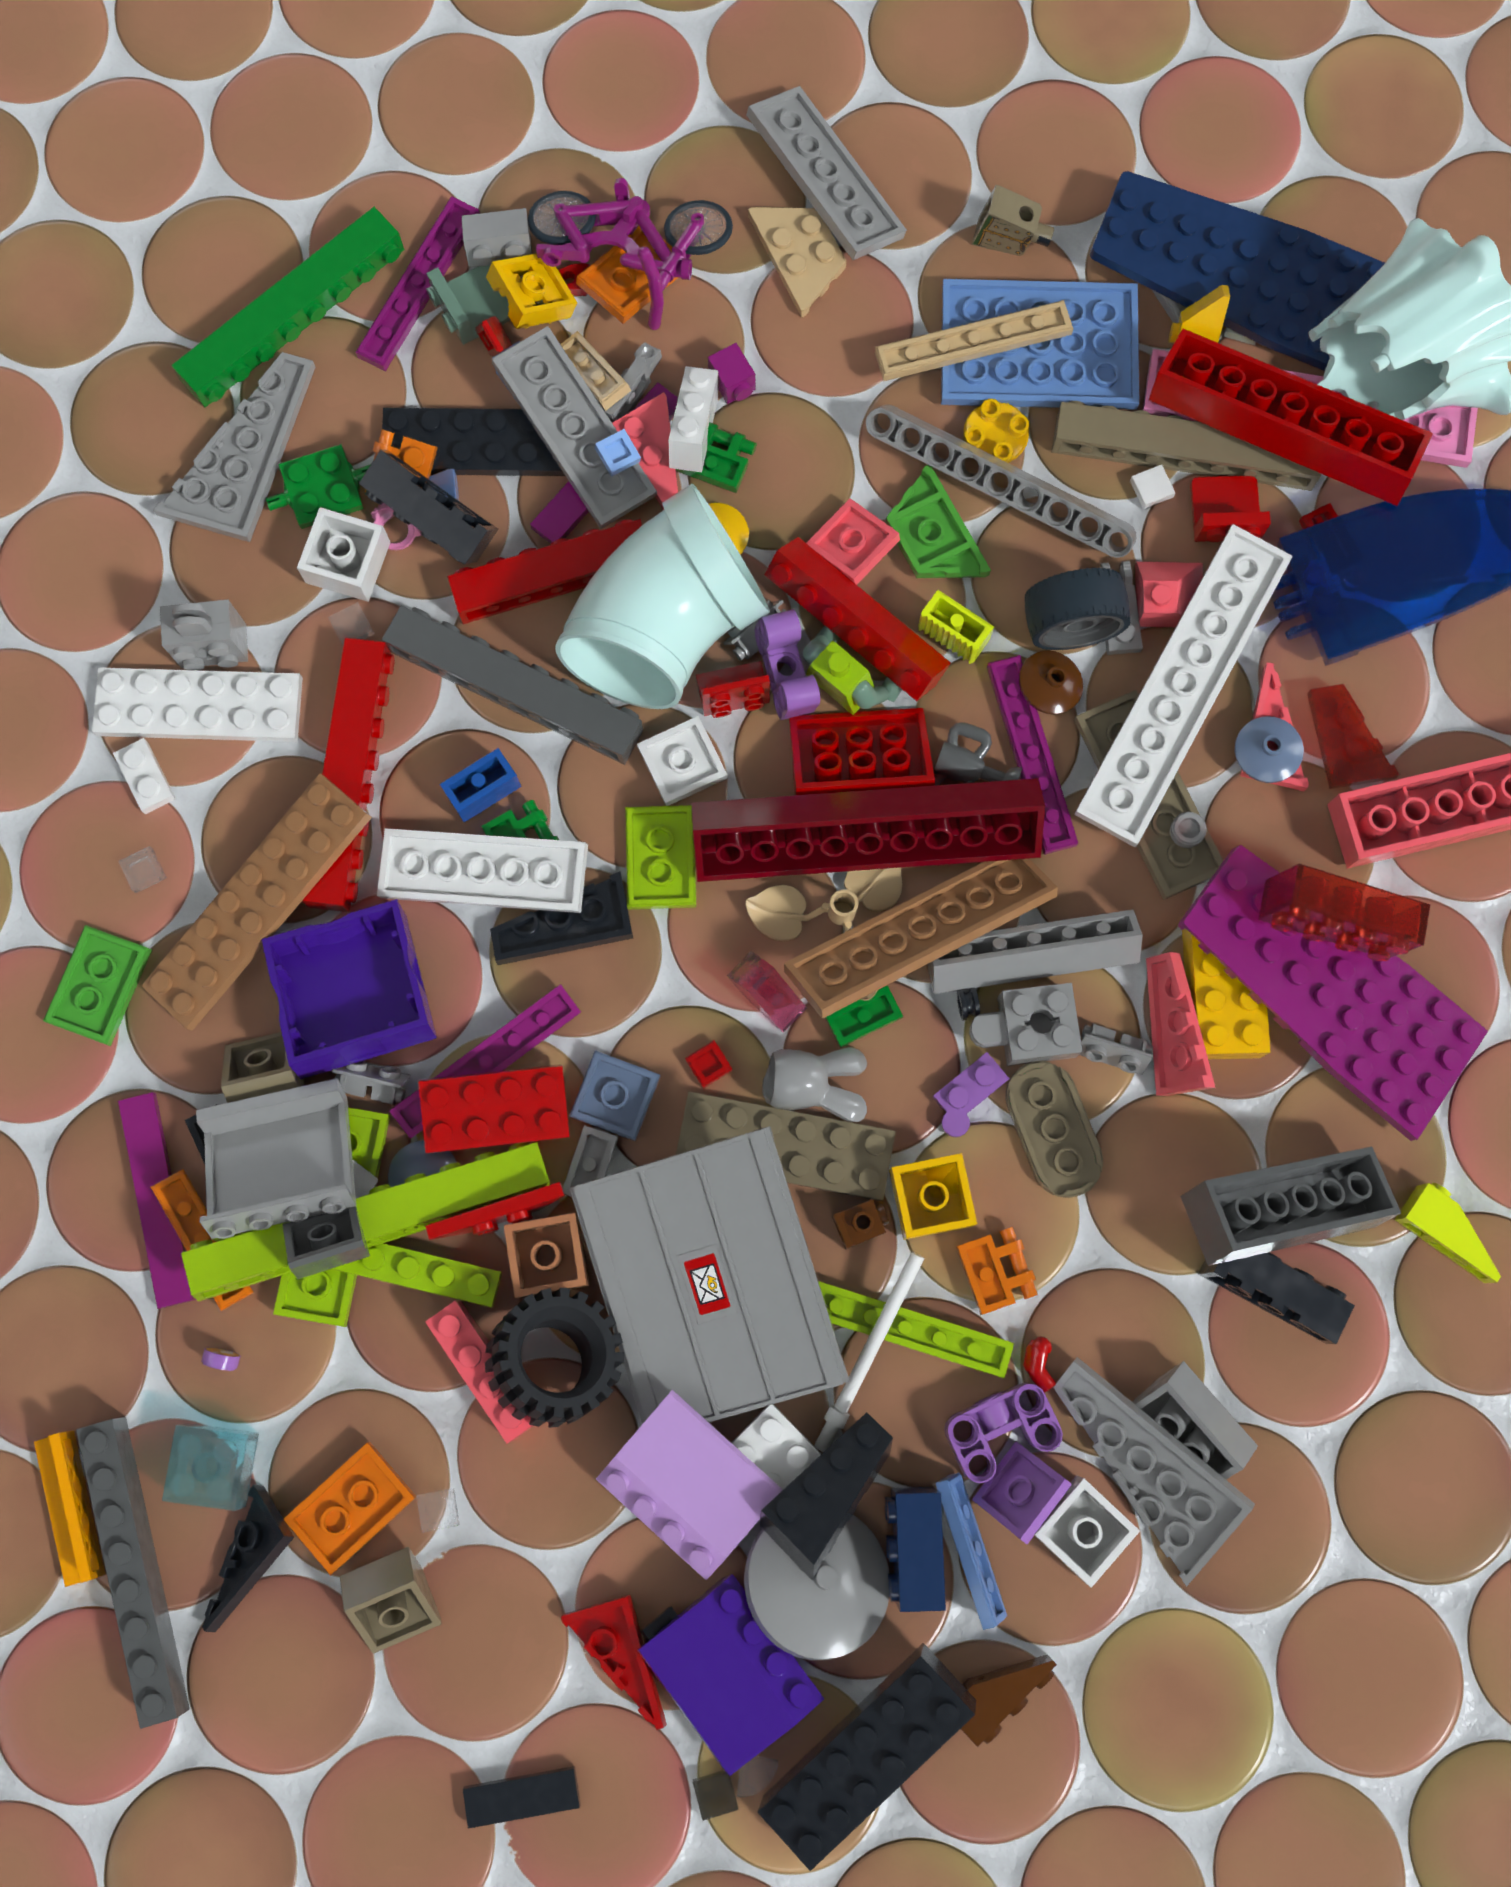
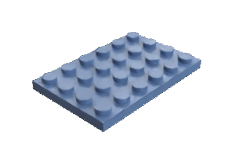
M943 279L942 330L1064 300L1073 326V332L1069 336L941 367V405L980 406L987 399H995L998 402L1008 403L1014 407L1059 408L1061 402L1080 401L1085 405L1095 407L1113 406L1117 409L1137 410L1139 405L1138 283Z

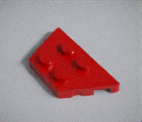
M557 1182L426 1225L425 1227L429 1240L467 1233L484 1236L498 1231L497 1224L506 1221L514 1224L532 1220V1213L540 1211L565 1195L561 1182Z

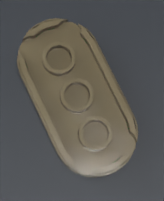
M1033 1061L1023 1065L1010 1078L1006 1087L1005 1099L1034 1177L1039 1185L1052 1195L1063 1198L1080 1196L1090 1191L1097 1183L1103 1168V1155L1075 1083L1067 1071L1050 1062Z

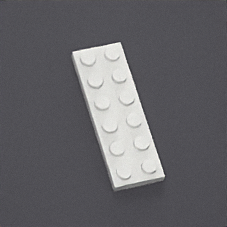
M98 668L92 733L96 736L298 742L303 678L300 673Z
M385 828L377 896L385 899L581 913L588 844L576 841Z

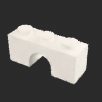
M685 367L668 440L669 468L702 472L707 451L709 422L713 423L718 401V370Z

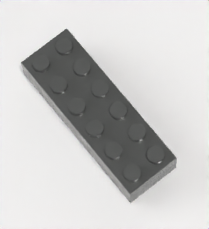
M1372 1146L1205 1180L1180 1196L1208 1266L1375 1228L1401 1214Z

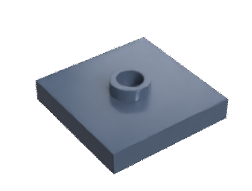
M594 1051L569 1116L636 1142L661 1075Z

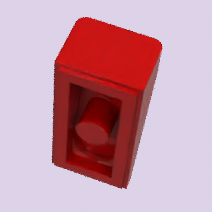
M496 316L486 319L475 327V331L492 357L512 345Z

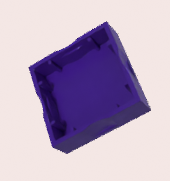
M397 899L351 912L332 922L308 925L262 939L270 981L279 1001V1023L288 1064L300 1079L437 1038L407 916Z

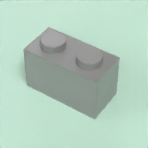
M526 208L462 216L463 242L469 268L488 266L493 261L532 254L531 234Z

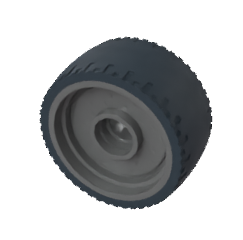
M1086 568L1060 573L1034 584V586L1026 591L1024 597L1029 633L1033 644L1041 649L1069 650L1098 644L1123 633L1131 623L1126 587L1121 574L1113 569Z

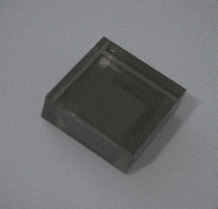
M724 1770L693 1779L702 1821L739 1810L731 1776H728Z

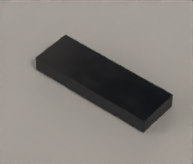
M575 1766L468 1785L463 1788L468 1829L578 1809L581 1806Z

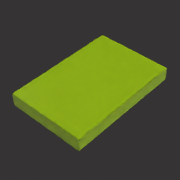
M692 805L625 807L628 910L697 907Z

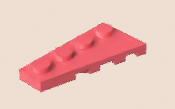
M1168 952L1146 958L1156 1096H1170L1216 1088L1180 953Z

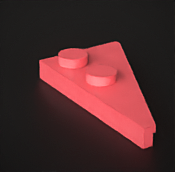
M663 392L612 424L618 432L622 429H625L641 456L639 465L656 489L657 495L655 498L664 510L662 502L678 493L676 470L669 468L668 440L671 428L667 396Z
M1267 662L1263 668L1252 720L1271 716L1280 718L1292 725L1288 707H1284L1280 693L1281 682L1273 663ZM1273 741L1267 742L1270 750H1278L1276 743ZM1300 764L1292 776L1281 782L1271 784L1304 792L1308 788L1309 782L1307 777L1304 778ZM1241 770L1240 776L1253 779Z

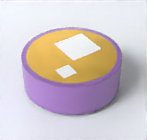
M206 1347L204 1348L201 1362L211 1368L233 1371L237 1369L241 1355L225 1349Z

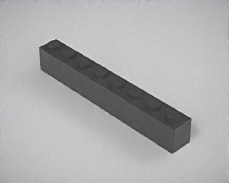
M402 605L400 606L382 638V641L386 643L391 653L623 765L626 764L643 732L642 721L637 713L625 707L619 710L608 705L609 701L599 694H585L579 691V687L570 680L562 678L558 681L550 677L547 670L536 664H531L529 667L519 662L520 659L507 650L498 652L489 648V643L480 637L472 635L471 638L460 634V630L456 626L445 621L439 624L431 620L430 615L419 608L413 607L410 610Z
M122 1417L76 1429L139 1727L142 1729L176 1719L190 1710L127 1419Z

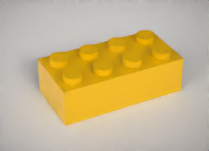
M1186 928L1183 929L1184 970L1208 1060L1261 1058L1271 1053L1267 1007L1263 1003L1257 1004L1248 995L1251 991L1237 978L1232 979L1223 971L1226 967L1212 953L1206 954L1198 946L1200 942Z

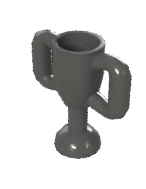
M965 722L955 723L948 732L947 741H944L934 769L935 785H941L946 778L962 781L963 784L975 783L979 778L989 782L1018 780L1022 767L1010 768L1005 773L985 766L983 759L992 744L990 733L983 728ZM958 735L978 741L981 745L975 752H972L958 745Z

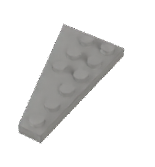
M282 352L258 381L259 386L247 400L243 399L237 406L238 412L229 423L224 422L193 460L194 465L183 479L179 478L174 483L171 494L163 503L160 501L153 509L155 514L250 542L265 504V497L268 496L279 466L278 464H280L316 368L314 362Z
M1077 1357L1053 1388L1077 1424L1083 1426L1093 1441V1448L1099 1457H1104L1113 1471L1112 1476L1144 1524L1150 1526L1161 1544L1159 1546L1166 1557H1171L1181 1572L1179 1574L1180 1578L1187 1587L1253 1510L1255 1503Z

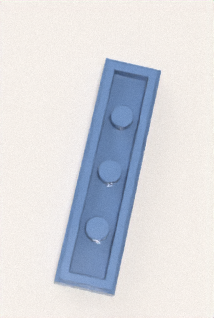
M958 1472L936 1482L938 1491L941 1492V1502L982 1628L986 1630L994 1628L1007 1617V1613L962 1475Z

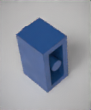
M499 748L440 784L463 822L468 821L522 787L516 773Z

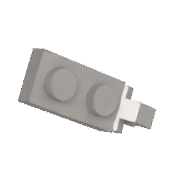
M644 342L634 353V362L629 369L626 368L621 374V377L628 383L631 392L608 410H604L612 423L634 409L651 383L650 375L662 358L660 349Z

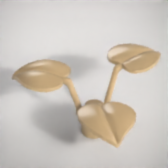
M901 868L848 871L844 880L846 890L835 892L831 897L830 903H823L821 907L804 915L806 909L804 896L796 888L788 885L769 887L759 894L746 899V910L756 928L765 936L777 941H789L797 938L802 930L801 921H809L824 912H828V916L833 923L843 925L844 932L852 927L851 921L854 919L858 904L861 901L867 909L872 911L887 910L896 904L902 891ZM877 991L861 998V1000L867 1001L872 999Z

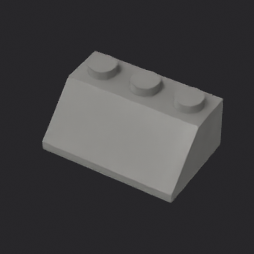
M1184 1361L1159 1377L1133 1401L1137 1407L1225 1479L1243 1470L1258 1447Z

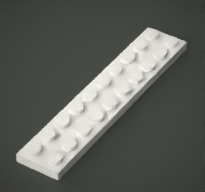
M1232 524L1074 815L1133 847L1138 845L1293 557L1292 555Z

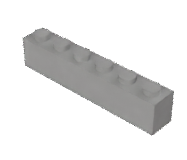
M1133 909L994 930L928 964V972L934 994L1135 964L1140 963L1143 934Z

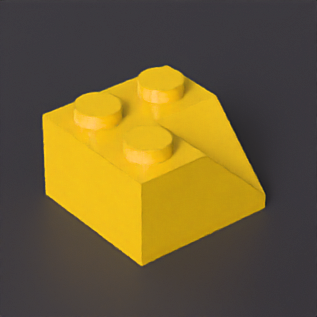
M962 1153L895 1166L889 1170L903 1240L977 1225Z

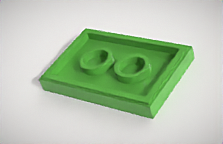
M85 925L43 1021L111 1046L152 950Z

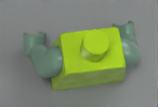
M826 626L804 648L803 658L810 664L805 674L807 676L813 674L818 686L852 715L860 708L869 709L886 700L895 702L902 691L888 677H886L881 686L875 687L870 672L837 644L840 637Z

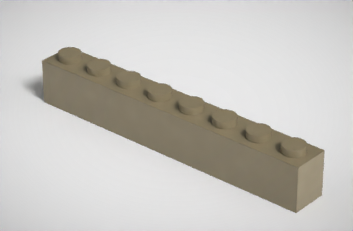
M1080 401L1061 402L1056 416L1051 453L1152 468L1162 465L1166 470L1213 477L1254 476L1258 483L1308 491H1312L1321 477V473L1199 421L1184 420L1177 415L1164 417L1151 415L1143 410L1129 412L1118 410L1113 406L1095 407L1085 405Z

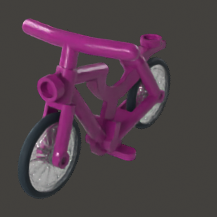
M617 178L615 180L616 201L591 203L585 196L572 191H557L538 199L528 214L530 231L537 239L547 243L537 244L536 252L538 258H541L546 265L551 267L559 266L562 260L587 263L590 259V252L594 247L606 244L620 247L626 252L620 257V263L628 268L645 271L651 299L648 326L652 330L659 329L661 325L664 307L663 290L674 277H679L682 280H691L692 260L689 259L690 256L704 255L718 250L729 240L733 229L729 213L719 204L705 200L686 202L676 207L665 221L664 233L668 243L673 247L671 252L649 218V204L639 196H634L630 199L628 182L624 178ZM615 225L611 231L589 233L596 226ZM639 226L660 260H655L648 247L640 248L628 235H632Z

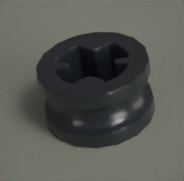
M970 988L967 993L957 990V1003L961 1020H967L969 1016H974V1018L980 1014V1005L976 989Z

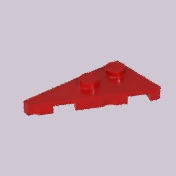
M628 1594L563 1614L561 1616L562 1623L566 1627H571L585 1644V1650L600 1662L601 1668L621 1691L624 1689L638 1705V1711L645 1720L652 1723L656 1730L664 1728L667 1723L652 1670L637 1651L644 1645L631 1595Z

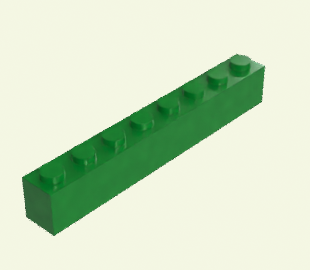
M375 206L173 363L171 366L180 381L204 407L220 400L229 388L237 382L244 381L252 370L262 362L272 359L276 351L286 343L296 340L305 328L313 322L320 321L328 310L337 303L345 301L351 292L362 283L372 280L376 272L385 265L396 261L405 250L399 232Z

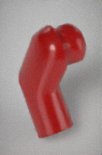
M1040 1336L1035 1340H1031L1026 1346L1023 1367L1035 1385L1040 1387L1045 1393L1055 1386L1056 1382L1045 1368L1048 1353L1052 1351L1051 1342L1047 1338Z

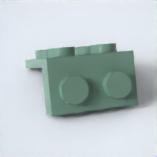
M490 265L476 267L449 282H446L438 267L427 273L430 287L426 288L427 293L435 307L440 305L444 312L442 318L450 333L455 331L463 345L479 337L475 327L486 319L496 316L501 325L511 321L508 316L509 303L507 297H502L499 291H493L486 279Z

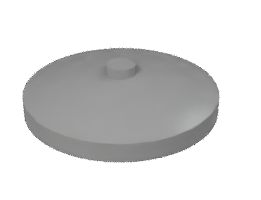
M852 1515L849 1522L847 1521L833 1548L821 1563L813 1580L762 1529L756 1536L748 1553L744 1574L745 1593L755 1622L765 1636L777 1647L802 1659L829 1660L855 1651L866 1643L880 1626L889 1601V1568L877 1538L854 1515Z

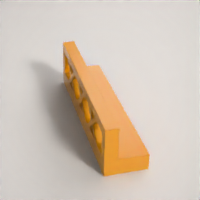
M74 1430L49 1435L47 1438L34 1441L65 1587L106 1575Z

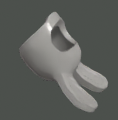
M850 1047L833 1051L823 1056H816L800 1050L779 1049L771 1055L762 1084L763 1096L768 1104L777 1109L798 1110L817 1106L846 1121L860 1122L867 1113L865 1100L856 1093L830 1086L828 1084V1077L860 1075L866 1069L867 1060L860 1050Z

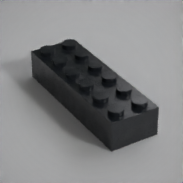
M922 1643L763 1795L758 1814L808 1870L811 1871L975 1716L976 1699L933 1652Z

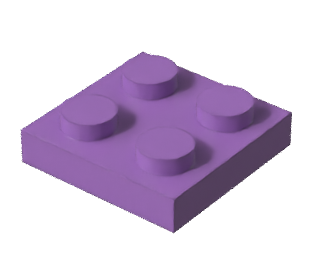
M1016 1441L996 1467V1473L993 1478L982 1485L972 1500L1025 1544H1028L1072 1484Z

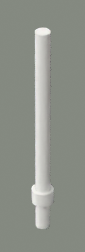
M911 1252L849 1375V1382L845 1383L835 1405H830L824 1417L826 1423L814 1445L818 1450L822 1452L827 1450L831 1446L839 1428H844L850 1416L848 1410L925 1259L921 1255Z

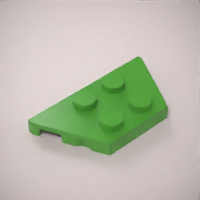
M926 465L913 486L907 489L900 503L895 505L885 521L887 525L899 532L900 541L897 545L916 578H972L989 576L991 572L990 567L932 466Z

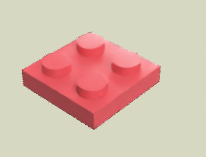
M849 498L806 544L857 585L900 541L899 532Z

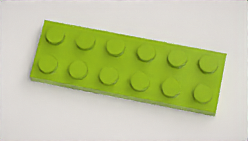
M348 1107L352 1160L378 1179L390 1115ZM333 1269L297 1279L293 1272L281 1275L273 1315L347 1327L357 1275Z

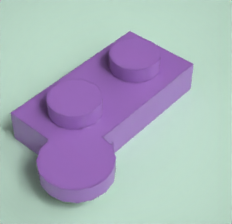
M988 1052L933 1095V1099L946 1112L941 1123L944 1132L951 1137L964 1135L970 1126V1119L967 1113L1010 1079Z

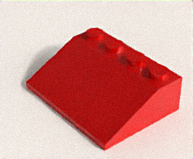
M923 708L856 712L854 715L850 712L799 715L789 718L795 795L935 786Z

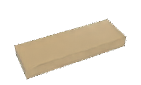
M578 331L560 344L605 411L631 392L628 383Z

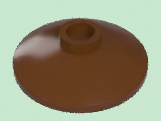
M1040 651L1031 655L1020 669V690L1026 701L1036 710L1046 714L1059 715L1070 711L1080 701L1083 693L1082 675L1076 664L1067 656L1056 651ZM1052 674L1058 678L1059 682L1052 678Z

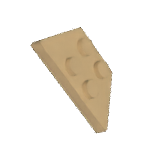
M749 208L748 218L801 318L806 316L814 301L819 296L822 297L829 289L831 281L837 279L846 268V259L829 227L815 208Z

